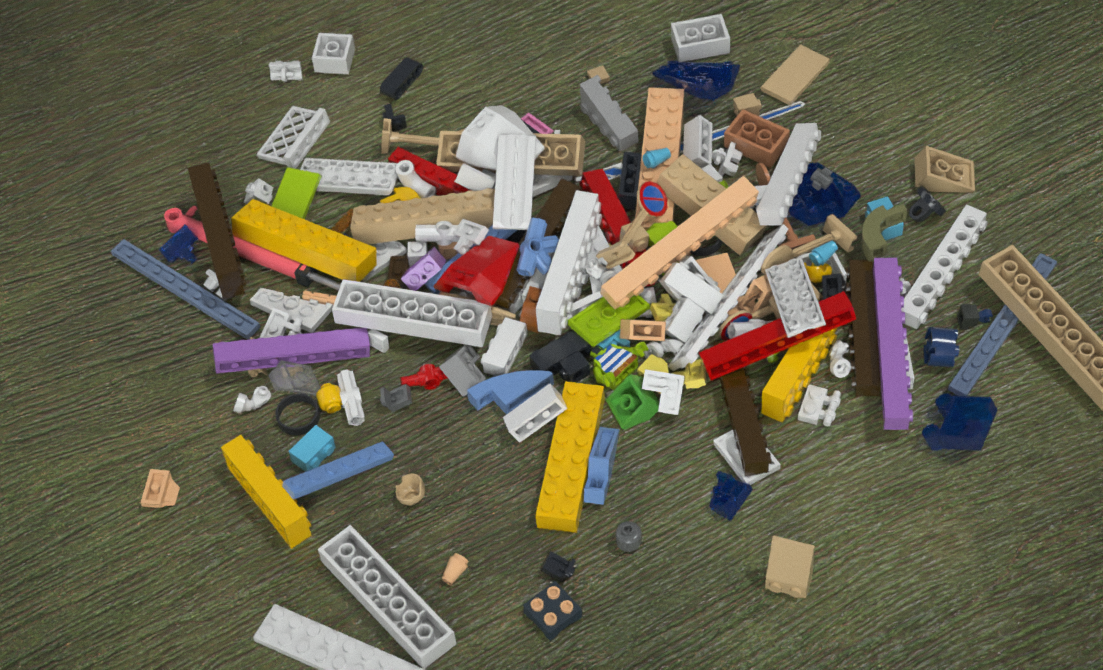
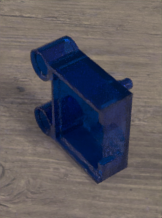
M947 393L938 396L935 404L944 418L941 429L935 424H930L922 430V436L929 448L933 451L940 449L981 451L998 411L992 398L951 396Z

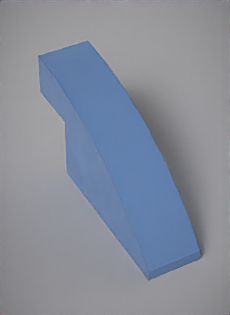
M530 370L492 377L467 390L468 400L477 411L494 401L507 415L548 384L554 385L553 374L551 371Z
M599 427L589 456L588 479L584 488V502L604 505L615 460L619 429Z

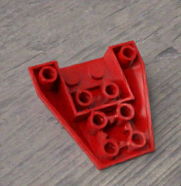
M489 235L480 245L474 246L454 261L434 284V289L449 293L453 287L471 291L477 302L493 306L504 290L519 249V244Z

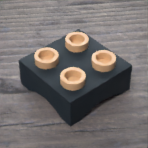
M556 581L523 604L524 614L541 629L549 641L554 639L565 627L583 617L581 607Z

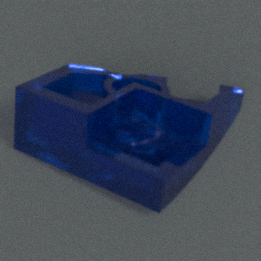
M718 471L716 473L718 483L717 486L713 487V497L709 507L720 516L731 521L753 488L750 484L735 480L730 474Z

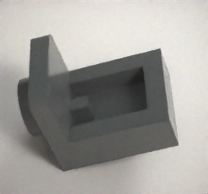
M407 384L392 391L387 390L385 387L380 388L381 404L392 412L412 403L411 390Z

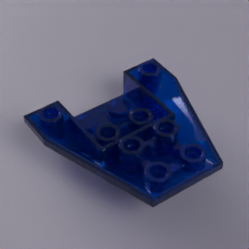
M673 60L669 61L666 65L659 66L657 70L652 72V75L679 89H684L685 92L697 98L715 100L732 90L740 65L733 64L732 61L710 63L679 62Z
M818 162L808 164L807 172L804 173L802 183L799 185L797 194L793 198L792 206L788 210L789 215L808 226L826 222L827 216L832 214L836 218L844 217L861 197L854 184L831 171L832 174L830 176L833 178V181L826 190L821 188L818 191L811 186L813 181L810 178L818 168L821 170L825 168V166Z

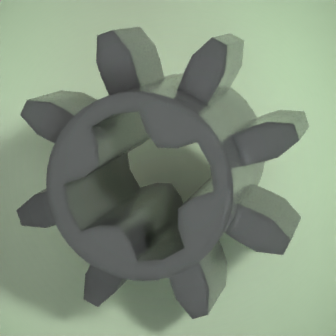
M826 167L822 170L818 168L810 178L813 181L811 186L818 191L821 188L826 190L833 181V178L830 177L832 172Z

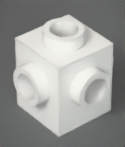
M258 178L246 187L245 191L247 193L244 203L248 204L254 199L268 205L272 200L273 187Z

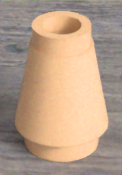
M454 553L453 556H450L441 579L445 583L452 585L468 568L467 564L469 561L460 554Z

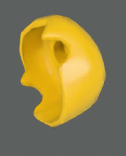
M803 262L812 283L822 282L823 275L832 274V267L829 264L816 266L812 263L811 266H807L806 262Z

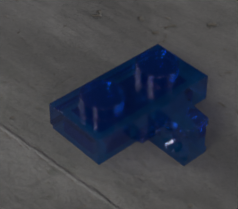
M185 224L159 251L170 263H173L178 258H185L193 264L197 257L191 252L194 249L192 244L198 237Z

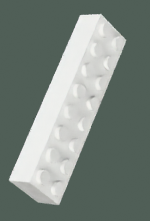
M577 190L575 192L536 306L539 332L561 335L562 329L567 326V314L572 311V299L577 296V284L582 281V269H585L587 264V254H590L592 251L591 242L592 239H596V227L601 224L602 214H599L601 202L598 201V194Z
M344 279L332 307L334 321L338 324L483 347L492 318L491 306L475 300Z
M351 525L318 549L321 562L423 669H426L456 645L454 632Z

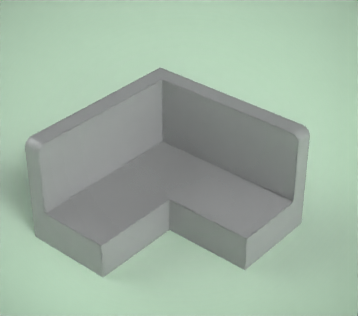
M465 344L452 353L439 366L462 396L467 395L469 388L486 379L474 364L480 356L471 345Z

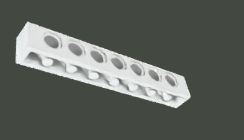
M966 204L904 298V308H901V312H905L906 325L918 329L921 323H925L929 310H933L937 303L936 299L938 296L942 297L946 288L945 285L951 283L955 270L958 271L962 265V259L968 257L971 245L977 243L979 233L981 231L984 232L988 224L986 212Z

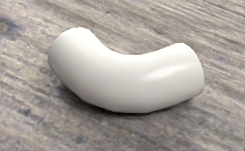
M403 160L396 165L397 176L404 187L416 191L420 199L435 196L436 188L418 176L410 161Z

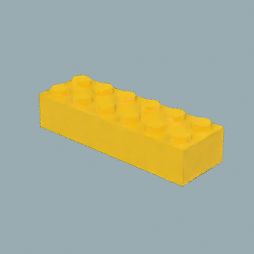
M837 328L788 349L762 391L761 414L782 423L786 417H790L794 403L800 401L802 390L804 387H808L812 374H816L819 369V362L821 359L824 360L826 358L829 346H833L835 343Z
M239 435L223 445L221 450L228 469L289 547L292 549L312 536L310 532L311 524L306 518L308 513L303 506L299 507L296 504L297 500H293L282 487L283 481L275 478L274 470L271 466L267 467L264 464L265 460L259 452L255 453L249 439L245 440L242 435Z

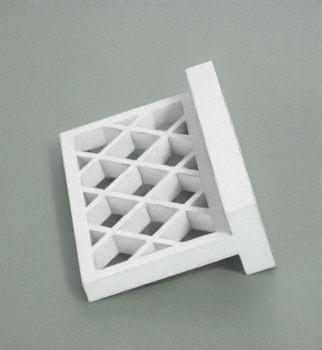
M292 106L256 154L257 157L296 169L330 123L326 110L319 108L317 111ZM295 113L301 114L300 116L292 118V116ZM312 117L311 120L305 121L306 118ZM301 120L304 121V123H301V124L296 125V126H294V124H293V123L299 122V121H301ZM292 125L291 128L283 130L284 127ZM303 129L301 133H296V131ZM295 133V135L285 138V135ZM283 137V140L274 143L275 139ZM295 141L292 145H287V143ZM285 144V148L276 151V147ZM271 149L274 150V152L265 154L266 151H269ZM286 153L283 158L278 157L279 155Z

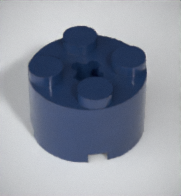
M941 327L927 328L925 333L927 343L923 348L924 363L927 366L954 367L955 357L959 355V345H956L958 330Z

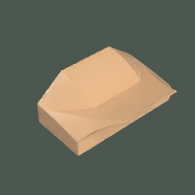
M150 469L140 502L142 507L161 508L176 504L180 487L173 481L170 471Z

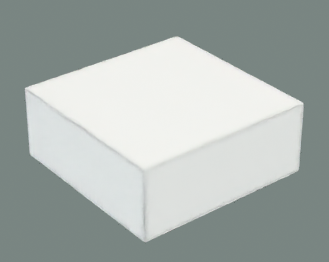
M374 329L368 332L370 346L385 353L389 349L388 336Z

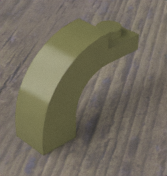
M904 204L897 207L894 206L889 210H886L883 205L879 206L866 217L862 228L861 245L868 261L886 255L887 242L881 232L886 228L906 221L907 209Z

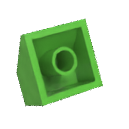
M629 374L606 399L623 430L650 420L659 410L660 402L655 393L651 390L642 389L644 377Z

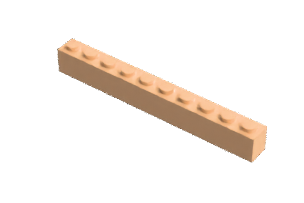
M745 176L741 177L603 284L600 294L615 310L620 306L624 307L632 296L641 294L644 287L655 283L659 278L658 276L663 272L666 274L672 263L683 261L687 257V253L691 250L696 251L701 246V242L705 239L710 240L715 235V231L719 228L724 229L733 217L738 218L747 206L749 208L757 202L759 191Z

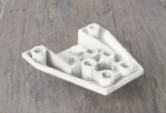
M502 105L488 106L462 132L456 158L470 166L496 170L499 134H534L514 111ZM537 138L535 159L545 149Z

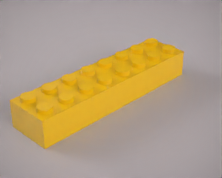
M252 199L231 217L233 236L339 279L360 282L377 266V250L375 247Z
M565 381L562 398L567 409L557 416L536 511L537 528L577 533L584 502V488L588 479L589 456L599 430L605 394L604 386Z

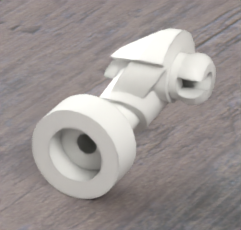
M591 258L585 266L586 272L593 279H600L602 285L617 274L615 271H609L605 266L599 264L596 258Z
M665 339V341L660 343L652 341L647 344L649 350L644 351V356L648 358L653 354L656 357L662 358L664 352H673L676 356L684 343L676 339Z
M840 340L833 344L829 352L830 371L836 377L843 378L849 374L851 365L848 360L843 358L844 353L849 352V349H847L849 345Z
M265 386L256 387L251 400L248 399L247 395L239 393L233 411L241 414L244 411H251V409L256 410L269 401L271 397L270 391Z

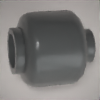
M626 521L618 525L615 530L617 546L625 552L637 550L642 543L640 527L632 521Z

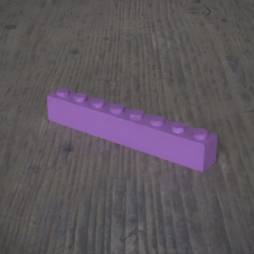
M353 328L213 343V357L217 374L370 357V343L367 328Z

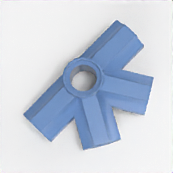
M540 218L530 219L525 241L520 245L521 255L516 269L518 274L531 277L534 274L535 267H537L542 275L549 271L552 258L548 253H555L559 239L556 235L544 237L547 227L545 220Z

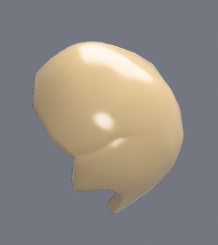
M410 473L402 476L401 484L396 485V498L401 504L415 505L425 495V485L418 474Z

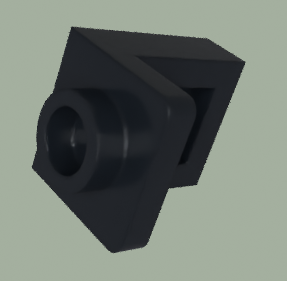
M391 103L384 105L383 120L384 118L391 119L392 131L407 128L405 114L394 116Z
M550 551L540 571L562 582L567 577L571 578L576 569L574 567L576 559L571 558L568 561Z

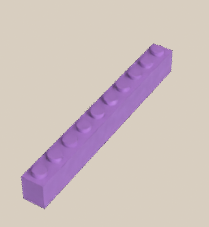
M874 258L873 263L884 430H908L909 422H913V410H909V405L912 404V395L908 393L907 389L910 388V376H906V372H909V360H905V356L908 355V345L904 344L907 332L906 328H903L902 325L905 324V312H901V308H904V296H900V292H903V282L899 281L902 269L901 265L898 266L897 258Z

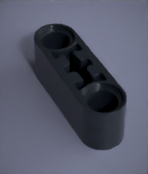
M405 57L382 82L380 93L398 100L421 75L423 64Z

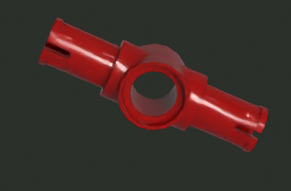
M426 364L416 374L400 377L401 386L405 384L409 387L424 386L425 389L431 390L437 388L444 379H447V376L439 367H435L433 364Z

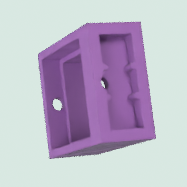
M433 247L406 270L401 280L410 290L416 291L442 269L446 259Z

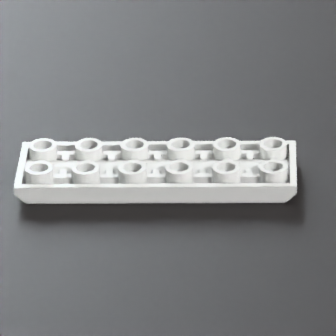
M499 134L493 229L528 230L532 216L536 135Z
M305 158L300 170L321 175L316 191L390 195L398 177L395 170L398 163Z
M802 257L765 269L788 338L807 329L826 325Z

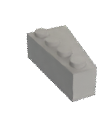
M596 75L580 84V108L584 114L590 117L591 122L600 128L601 133L609 138L610 143L621 152L638 143V130L626 113L622 114L616 100L612 101L609 95L610 91L606 86L604 88L601 86V79Z

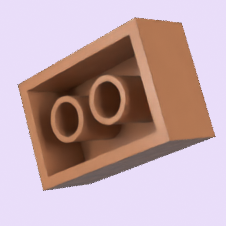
M742 109L724 132V147L729 148L730 143L734 142L736 143L735 149L743 152V156L771 168L783 153L789 140L790 130Z

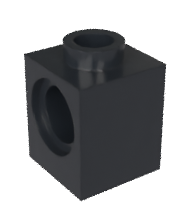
M579 351L559 362V374L564 381L577 383L590 375V364Z

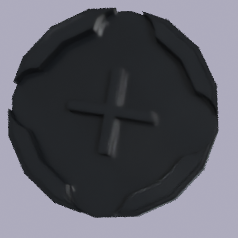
M920 186L916 189L921 198L909 210V216L915 222L924 221L934 211L941 217L946 213V209L925 187ZM922 209V212L916 216L917 211Z

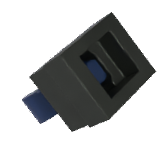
M961 304L957 314L960 330H968L969 327L977 326L978 321L990 323L989 317H993L990 309L978 312L976 305Z

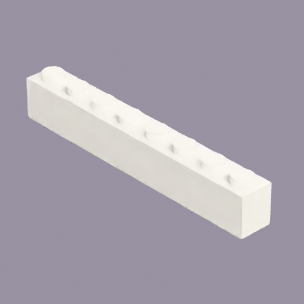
M817 123L795 124L757 207L756 212L760 225H782L787 217L789 207L792 206L793 198L797 194L799 185L802 183L804 173L807 172L808 164L811 162L812 155L816 151L818 142L821 140V131L818 130Z

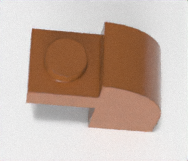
M530 286L526 300L523 303L520 322L526 323L528 331L539 333L536 306L542 289Z

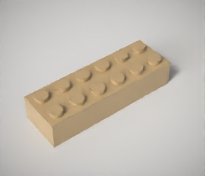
M684 154L665 169L657 181V184L663 189L666 196L690 216L694 215L726 190L724 186ZM747 206L738 218L733 217L724 229L719 228L715 231V236L741 256L762 236L767 225H760L757 213Z

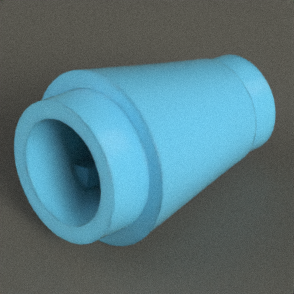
M668 148L646 151L642 157L643 163L647 168H655L670 158L671 153Z
M831 240L812 249L809 258L816 266L824 265L835 251L838 250V247Z

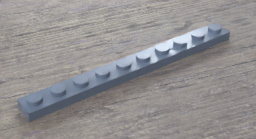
M123 239L111 250L114 257L247 340L260 328L259 322Z
M1040 253L1032 266L1047 280L1056 267L1057 261ZM1006 304L950 383L949 391L966 399L1018 323V317Z

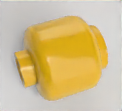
M331 383L323 384L316 393L321 410L327 411V413H335L342 406L341 389L339 386L332 385Z

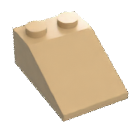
M925 146L915 157V186H923L930 192L973 193L975 191L974 161Z
M773 536L765 588L776 593H787L796 598H806L812 580L815 546Z

